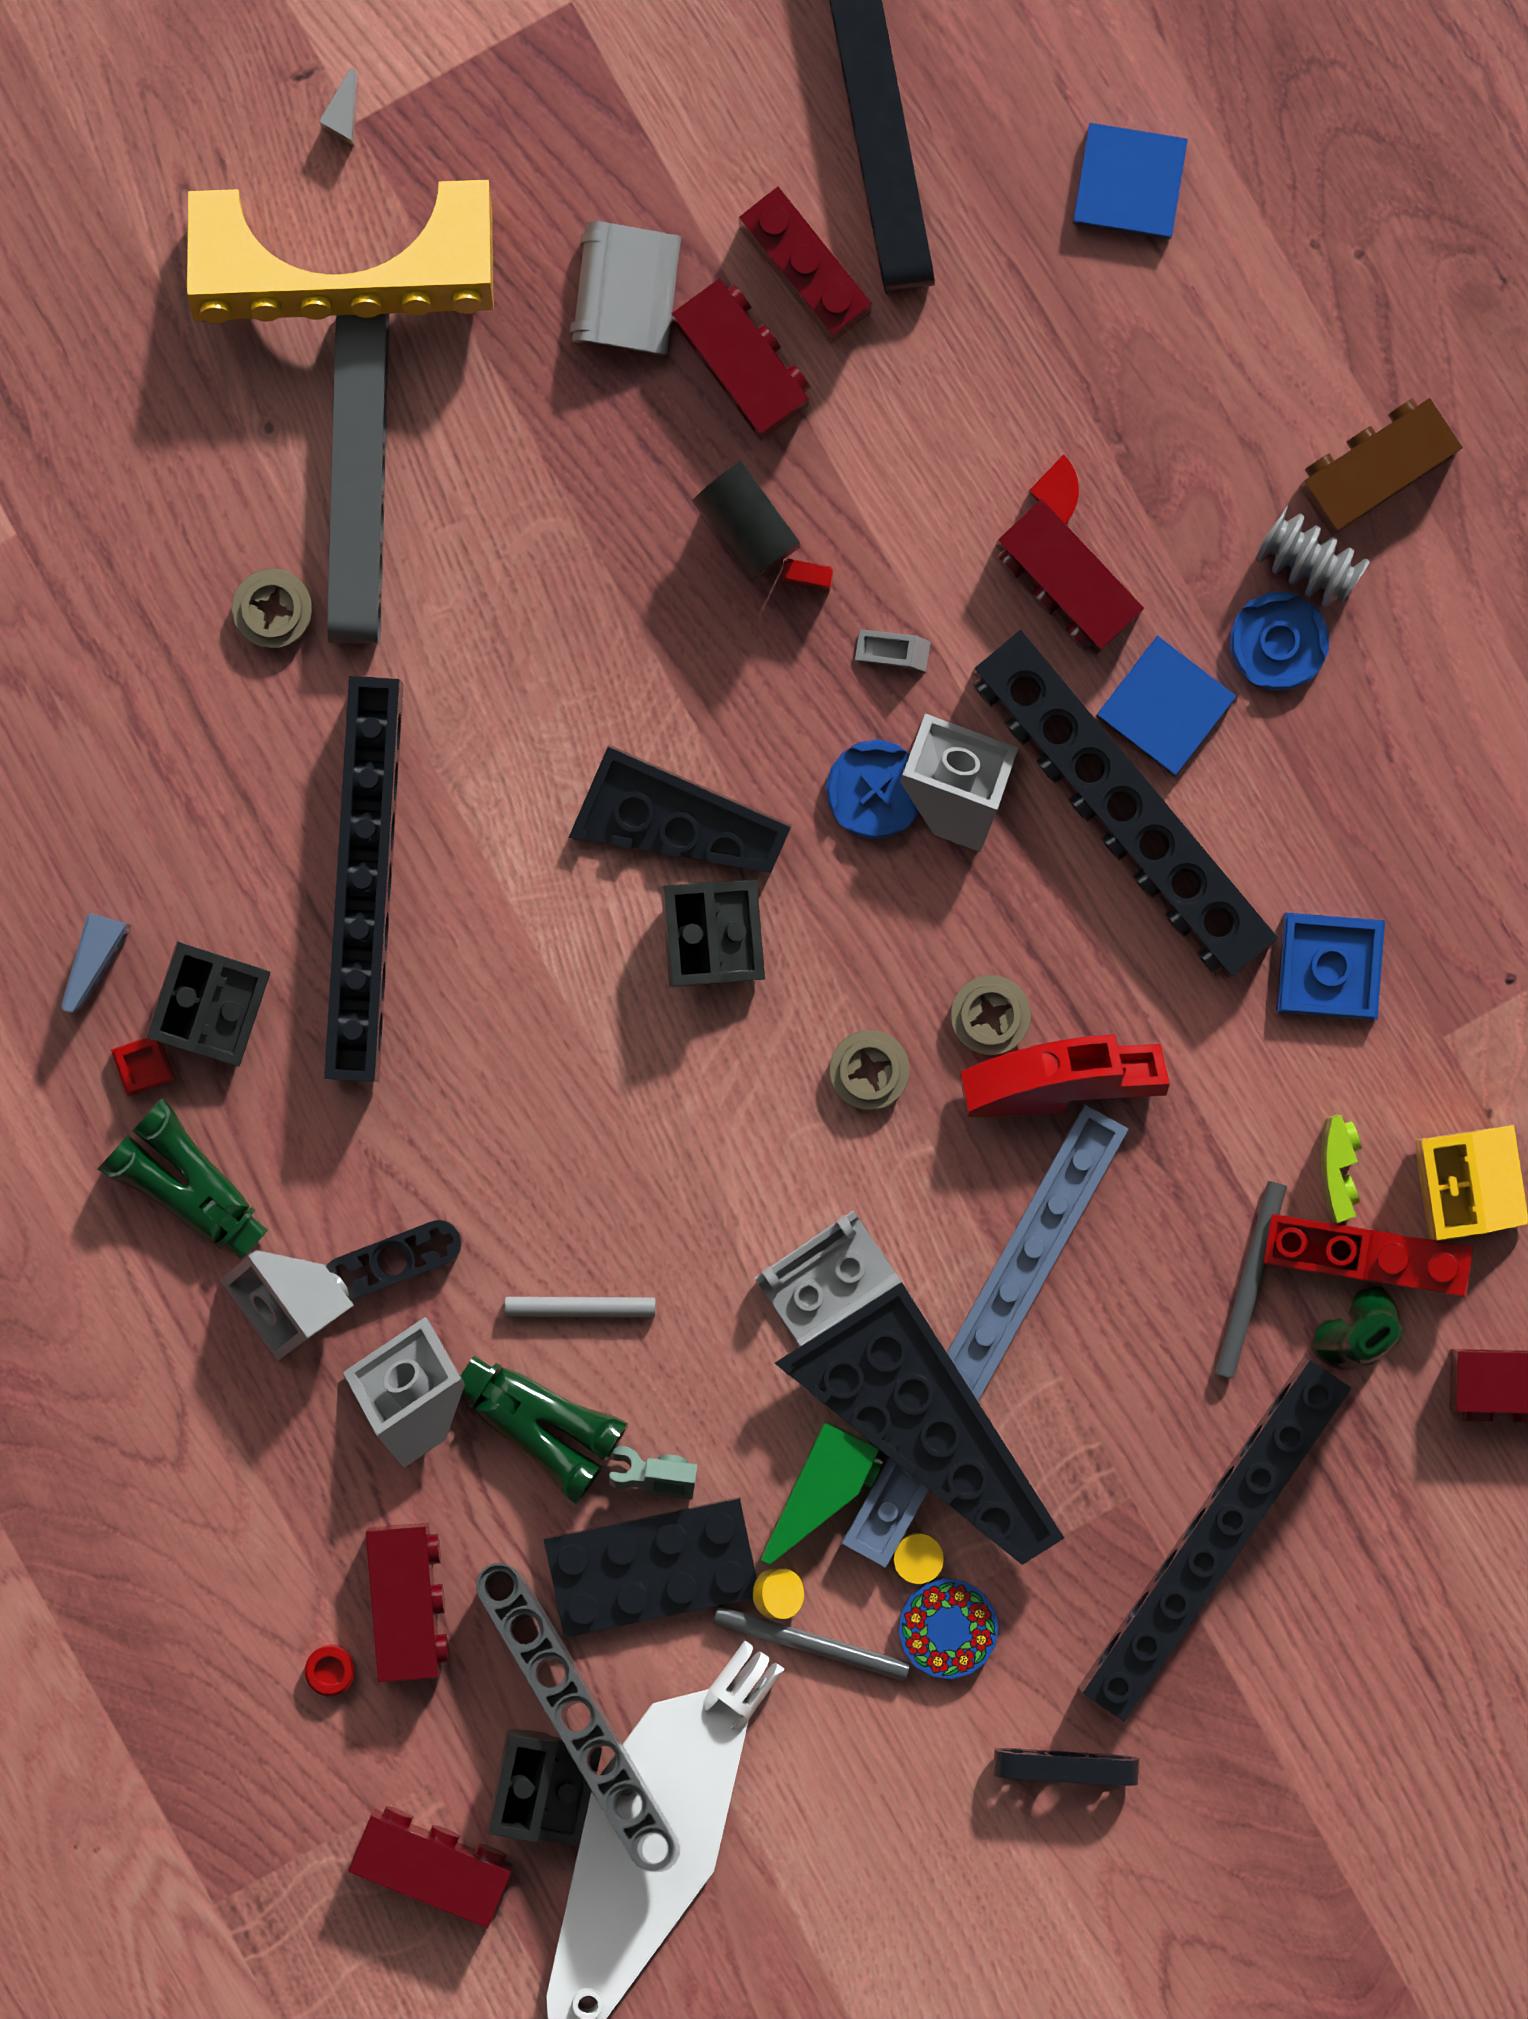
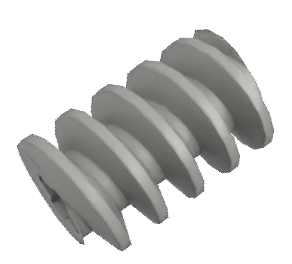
M1287 505L1259 545L1255 560L1260 563L1273 554L1275 556L1272 568L1273 573L1277 574L1287 566H1290L1292 569L1289 584L1293 586L1306 577L1308 578L1305 595L1310 597L1322 588L1325 592L1321 606L1327 608L1337 600L1341 601L1342 604L1368 567L1370 561L1363 559L1352 567L1351 562L1354 554L1352 548L1349 547L1336 556L1334 552L1337 538L1331 536L1321 544L1317 543L1321 527L1314 525L1303 533L1301 529L1304 515L1299 513L1289 521L1284 520Z

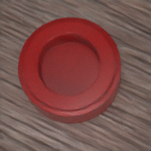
M335 1644L323 1645L317 1648L309 1656L305 1664V1678L308 1685L316 1693L324 1696H336L343 1693L352 1684L356 1674V1664L353 1656L348 1650Z

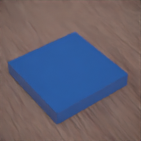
M1089 123L1073 224L1171 240L1188 138Z
M1157 635L1095 716L1175 776L1229 707L1236 695Z
M1284 913L1276 1012L1378 1020L1385 920Z

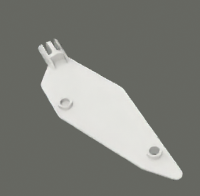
M747 1641L743 1642L709 1689L652 1703L623 1743L624 1748L678 1838L680 1855L670 1869L662 1872H651L639 1868L631 1859L591 1791L546 1994L547 2019H607L714 1872L749 1718L785 1670L779 1664L774 1663L762 1676L768 1665L769 1657L759 1651L752 1656L738 1674L753 1650V1646ZM738 1674V1676L736 1677V1679H735V1680L733 1681V1683L730 1685V1683L732 1682V1680H733V1679L735 1678V1676ZM615 1755L600 1775L609 1774L614 1769L616 1764ZM633 1790L623 1792L617 1800L618 1813L624 1819L635 1818L642 1808L641 1798ZM653 1834L644 1841L642 1852L648 1862L656 1864L665 1858L668 1852V1845L661 1835ZM585 1996H592L596 1999L595 2005L589 2009L581 2008L578 2003Z

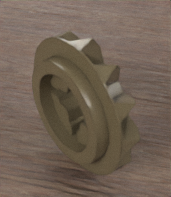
M275 568L262 569L245 578L237 588L232 602L233 619L239 632L253 644L262 648H283L300 639L311 622L312 599L302 581L292 573ZM277 588H280V605L293 614L292 617L288 615L284 617L276 616L267 630L265 629L267 625L265 621L266 614L259 610L257 606L252 605L253 601L257 603L262 601L270 602L272 596L276 595Z
M997 975L980 976L966 983L956 994L951 1008V1022L956 1036L968 1049L985 1055L1005 1053L1017 1046L1025 1037L1031 1020L1030 1005L1022 989L1013 981ZM982 994L985 1000L989 1001L993 1007L999 1005L1003 1007L1007 1004L1011 1006L1010 1009L1004 1011L1005 1014L998 1018L1001 1025L999 1029L1002 1033L1000 1036H998L995 1029L992 1030L988 1023L983 1025L977 1024L973 1027L970 1022L977 1019L976 1016L982 1013L980 1005L982 1001L979 997Z
M863 1030L849 1035L836 1047L830 1061V1078L835 1091L845 1102L859 1109L875 1110L890 1105L903 1093L909 1079L910 1068L905 1050L896 1039L881 1031ZM864 1048L866 1056L869 1055L872 1062L890 1060L891 1064L885 1066L884 1070L877 1073L879 1080L877 1084L880 1089L878 1091H875L873 1084L870 1085L867 1078L849 1080L848 1075L855 1073V1070L861 1067L860 1058L862 1056L859 1051L860 1049Z

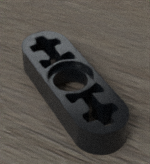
M434 1220L331 1260L326 1268L330 1273L339 1275L337 1266L345 1264L348 1271L365 1266L359 1257L366 1253L369 1254L370 1269L379 1282L370 1285L369 1275L353 1282L354 1291L349 1292L348 1297L349 1300H353L453 1261L462 1249V1236L459 1229L453 1223L446 1220ZM438 1228L442 1235L451 1234L453 1243L447 1246L448 1255L440 1257L437 1250H432L420 1255L426 1264L416 1267L415 1252L406 1241V1238L415 1235L417 1246L432 1239L431 1230ZM397 1246L405 1252L407 1264L400 1274L389 1275L380 1268L378 1257L385 1247Z
M997 1748L994 1749L993 1775L1008 1779L1134 1786L1138 1785L1140 1759L1133 1756Z

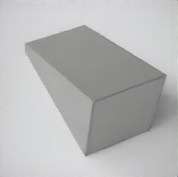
M350 68L319 122L322 128L354 146L359 77L357 72Z
M860 629L855 660L926 672L931 641L915 635Z

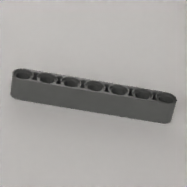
M379 314L370 318L358 317L356 315L336 316L327 617L329 643L378 645L380 643L389 314Z
M494 1563L485 1567L480 1572L476 1582L478 1596L631 1859L639 1868L645 1871L662 1872L670 1869L680 1855L678 1838L527 1580L520 1571L504 1563ZM500 1574H509L514 1582L512 1594L505 1600L495 1601L490 1593L492 1580ZM525 1617H534L539 1625V1634L533 1642L521 1644L515 1635L517 1623ZM559 1660L565 1670L563 1681L556 1687L547 1688L540 1678L541 1669L548 1661ZM583 1703L589 1709L590 1721L583 1730L578 1732L572 1731L567 1726L566 1713L572 1705ZM609 1747L616 1756L615 1767L609 1774L598 1775L591 1765L592 1755L598 1748ZM633 1790L640 1796L642 1808L635 1818L628 1820L622 1818L618 1813L617 1800L623 1792ZM653 1834L661 1835L668 1845V1852L665 1858L656 1864L648 1862L642 1852L644 1841Z

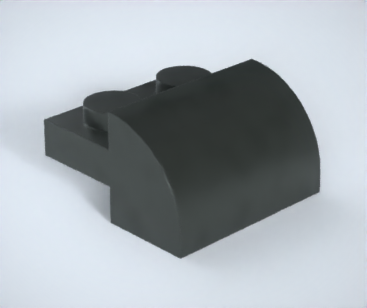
M741 460L707 485L692 501L751 583L764 573L769 576L784 565L786 557L800 548L798 538Z
M757 880L661 886L669 987L765 979Z
M177 941L145 1037L240 1067L271 971Z
M511 1729L507 1731L486 1827L488 1834L537 1842L539 1839L573 1846L580 1845L592 1790L561 1738L549 1736L545 1732ZM598 1748L591 1758V1765L596 1773L599 1767L602 1748Z

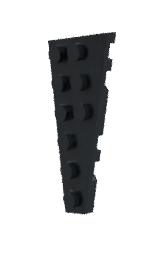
M902 1281L774 1362L780 1369L800 1383L812 1395L827 1405L1021 1565L1064 1539L1063 1534Z

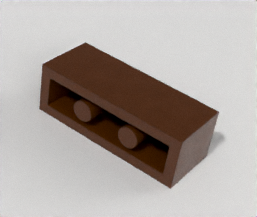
M1413 398L1388 414L1392 421L1391 424L1377 433L1372 426H1369L1346 442L1351 449L1335 461L1331 454L1328 453L1305 469L1309 478L1304 480L1299 487L1331 536L1463 449L1430 398L1420 405H1417Z

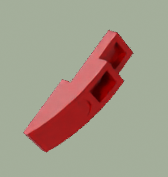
M1115 1034L1065 1039L1027 1047L983 1061L960 1073V1082L968 1118L1066 1113L1068 1101L1167 1096L1170 1085L1161 1044L1118 1046Z
M1272 1214L1264 1263L1467 1296L1474 1246Z

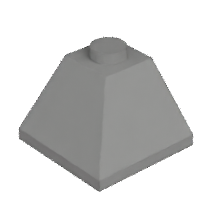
M925 713L900 783L934 835L981 852L999 807L1018 747Z
M257 1250L247 1256L220 1280L277 1361L354 1306L348 1298L349 1292L345 1283L338 1275L330 1273L324 1264Z
M426 1316L343 1372L377 1437L403 1468L446 1440L465 1383Z

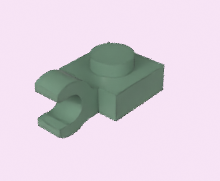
M626 1446L614 1447L612 1460L626 1462L630 1466V1470L622 1474L610 1472L609 1485L618 1489L639 1487L644 1488L643 1493L693 1500L697 1464L688 1463L685 1458L677 1455H661L658 1459L647 1458L646 1463L640 1459L638 1453L632 1448Z

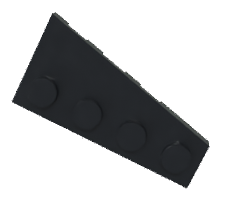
M609 745L568 838L609 843L619 847L638 848L661 852V854L684 856L707 860L717 864L771 873L792 825Z

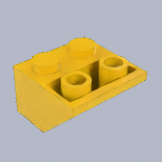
M1514 1125L1414 1140L1429 1239L1442 1240L1482 1234L1528 1224V1213Z

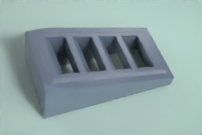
M91 913L87 915L61 1005L63 1010L79 1013L83 1009L130 932L131 924Z

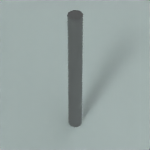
M1272 1181L1267 1182L1215 1374L1233 1379L1235 1377L1266 1265L1264 1259L1271 1215L1280 1214L1287 1189L1286 1185Z
M718 1605L713 1625L904 1682L910 1666V1662L720 1605Z

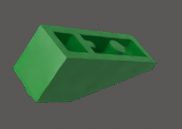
M824 1420L761 1554V1561L771 1564L856 1497L863 1484L872 1487L884 1460L876 1457L879 1448L870 1441Z

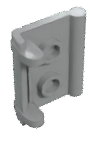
M601 221L586 223V230L581 234L580 245L583 246L575 321L570 326V334L573 335L572 342H590L648 352L651 355L667 356L681 236Z
M851 1211L846 1216L842 1215L836 1220L837 1222L774 1265H769L761 1271L762 1273L754 1277L800 1346L901 1282L854 1211Z

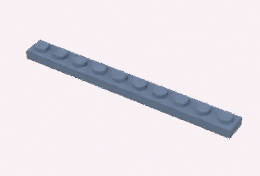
M1083 1105L947 1350V1354L977 1401L981 1397L1129 1130L1087 1105ZM888 1457L845 1534L842 1544L886 1568L929 1488Z

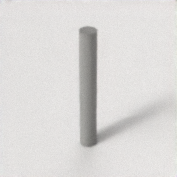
M505 1297V1317H655L656 1311L655 1297Z

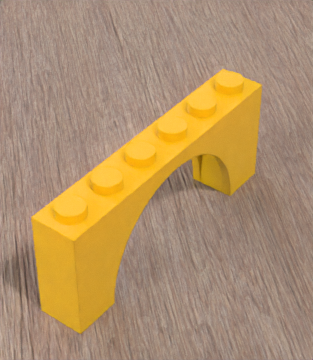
M489 180L439 182L438 196L432 216L424 230L408 248L377 267L356 273L339 275L301 270L288 265L269 253L256 240L245 222L239 189L188 191L187 296L193 321H206L217 324L235 319H256L268 322L287 317H306L319 320L328 316L356 315L358 317L370 318L379 314L391 313L421 316L429 312L456 311L463 314H471L479 310H494L492 202Z

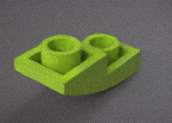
M1333 1115L1326 1118L1321 1147L1323 1190L1331 1221L1335 1223L1356 1217L1353 1205L1360 1203L1351 1176L1342 1177L1340 1172L1341 1168L1358 1163L1355 1151L1362 1149L1353 1122L1344 1123L1342 1115Z

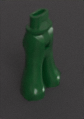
M163 1098L132 1131L164 1156L185 1177L188 1185H183L130 1135L97 1168V1170L112 1180L147 1195L166 1208L196 1234L214 1244L217 1243L216 1246L219 1249L225 1245L240 1259L268 1231L252 1216L256 1210L249 1206L240 1191L211 1163L193 1142L172 1107Z
M1382 1286L1364 1288L1358 1291L1352 1298L1349 1314L1355 1322L1351 1326L1341 1318L1321 1322L1315 1329L1311 1349L1320 1360L1341 1370L1354 1369L1359 1366H1369L1376 1363L1377 1359L1382 1358L1394 1345L1396 1346L1400 1342L1403 1335V1330L1399 1323L1398 1310L1392 1296Z
M475 1355L460 1375L465 1383L461 1395L470 1400L468 1407L472 1410L475 1409L489 1426L532 1457L548 1473L560 1491L574 1504H577L583 1498L603 1466L546 1431L539 1425V1421L551 1424L566 1433L603 1461H606L611 1456L614 1447H617L629 1425L626 1421L613 1415L591 1410L573 1403L532 1379L502 1367L499 1363H495L491 1367Z

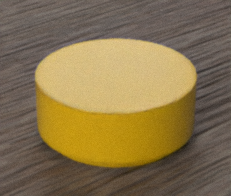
M916 1532L908 1534L901 1539L893 1554V1561L898 1574L904 1580L914 1584H924L938 1576L943 1567L944 1555L940 1544L935 1538L926 1533Z
M768 1569L758 1576L753 1587L754 1604L763 1616L770 1619H787L794 1616L800 1610L804 1600V1587L801 1579L795 1572L789 1569Z

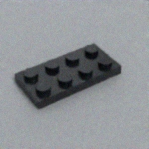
M740 1497L544 1538L564 1638L753 1598V1587L757 1576Z

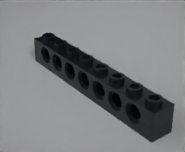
M1021 630L974 668L972 673L978 680L972 686L990 707L996 703L1002 707L1010 717L1004 724L1021 745H1025L1028 741L1033 744L1042 755L1036 761L1042 771L1054 784L1062 779L1074 793L1068 799L1073 808L1086 822L1094 817L1106 832L1100 837L1104 845L1119 861L1125 856L1138 870L1132 876L1133 879L1150 899L1154 898L1157 894L1170 908L1164 914L1167 920L1182 937L1191 933L1202 947L1197 952L1198 957L1215 976L1221 971L1227 978L1234 976L1278 939L1277 935ZM1021 679L1033 682L1038 689L1037 701L1029 706L1017 704L1010 692L1011 685ZM1056 717L1066 721L1070 728L1069 740L1063 744L1050 743L1043 734V724L1046 720ZM1082 756L1096 758L1102 766L1101 778L1093 783H1086L1080 780L1075 772L1077 759ZM1124 794L1132 800L1134 813L1130 820L1117 821L1109 815L1107 803L1111 796ZM1155 832L1164 838L1166 852L1161 859L1151 860L1141 853L1139 842L1145 833ZM1177 871H1189L1197 878L1198 890L1192 898H1181L1173 891L1172 878ZM1210 909L1223 910L1230 919V928L1223 937L1210 935L1204 927V917Z
M349 676L324 1079L379 1082L404 689V684L400 679Z
M1306 1357L1302 1358L1080 1683L1079 1688L1084 1695L1123 1722L1126 1720L1352 1389L1350 1386Z

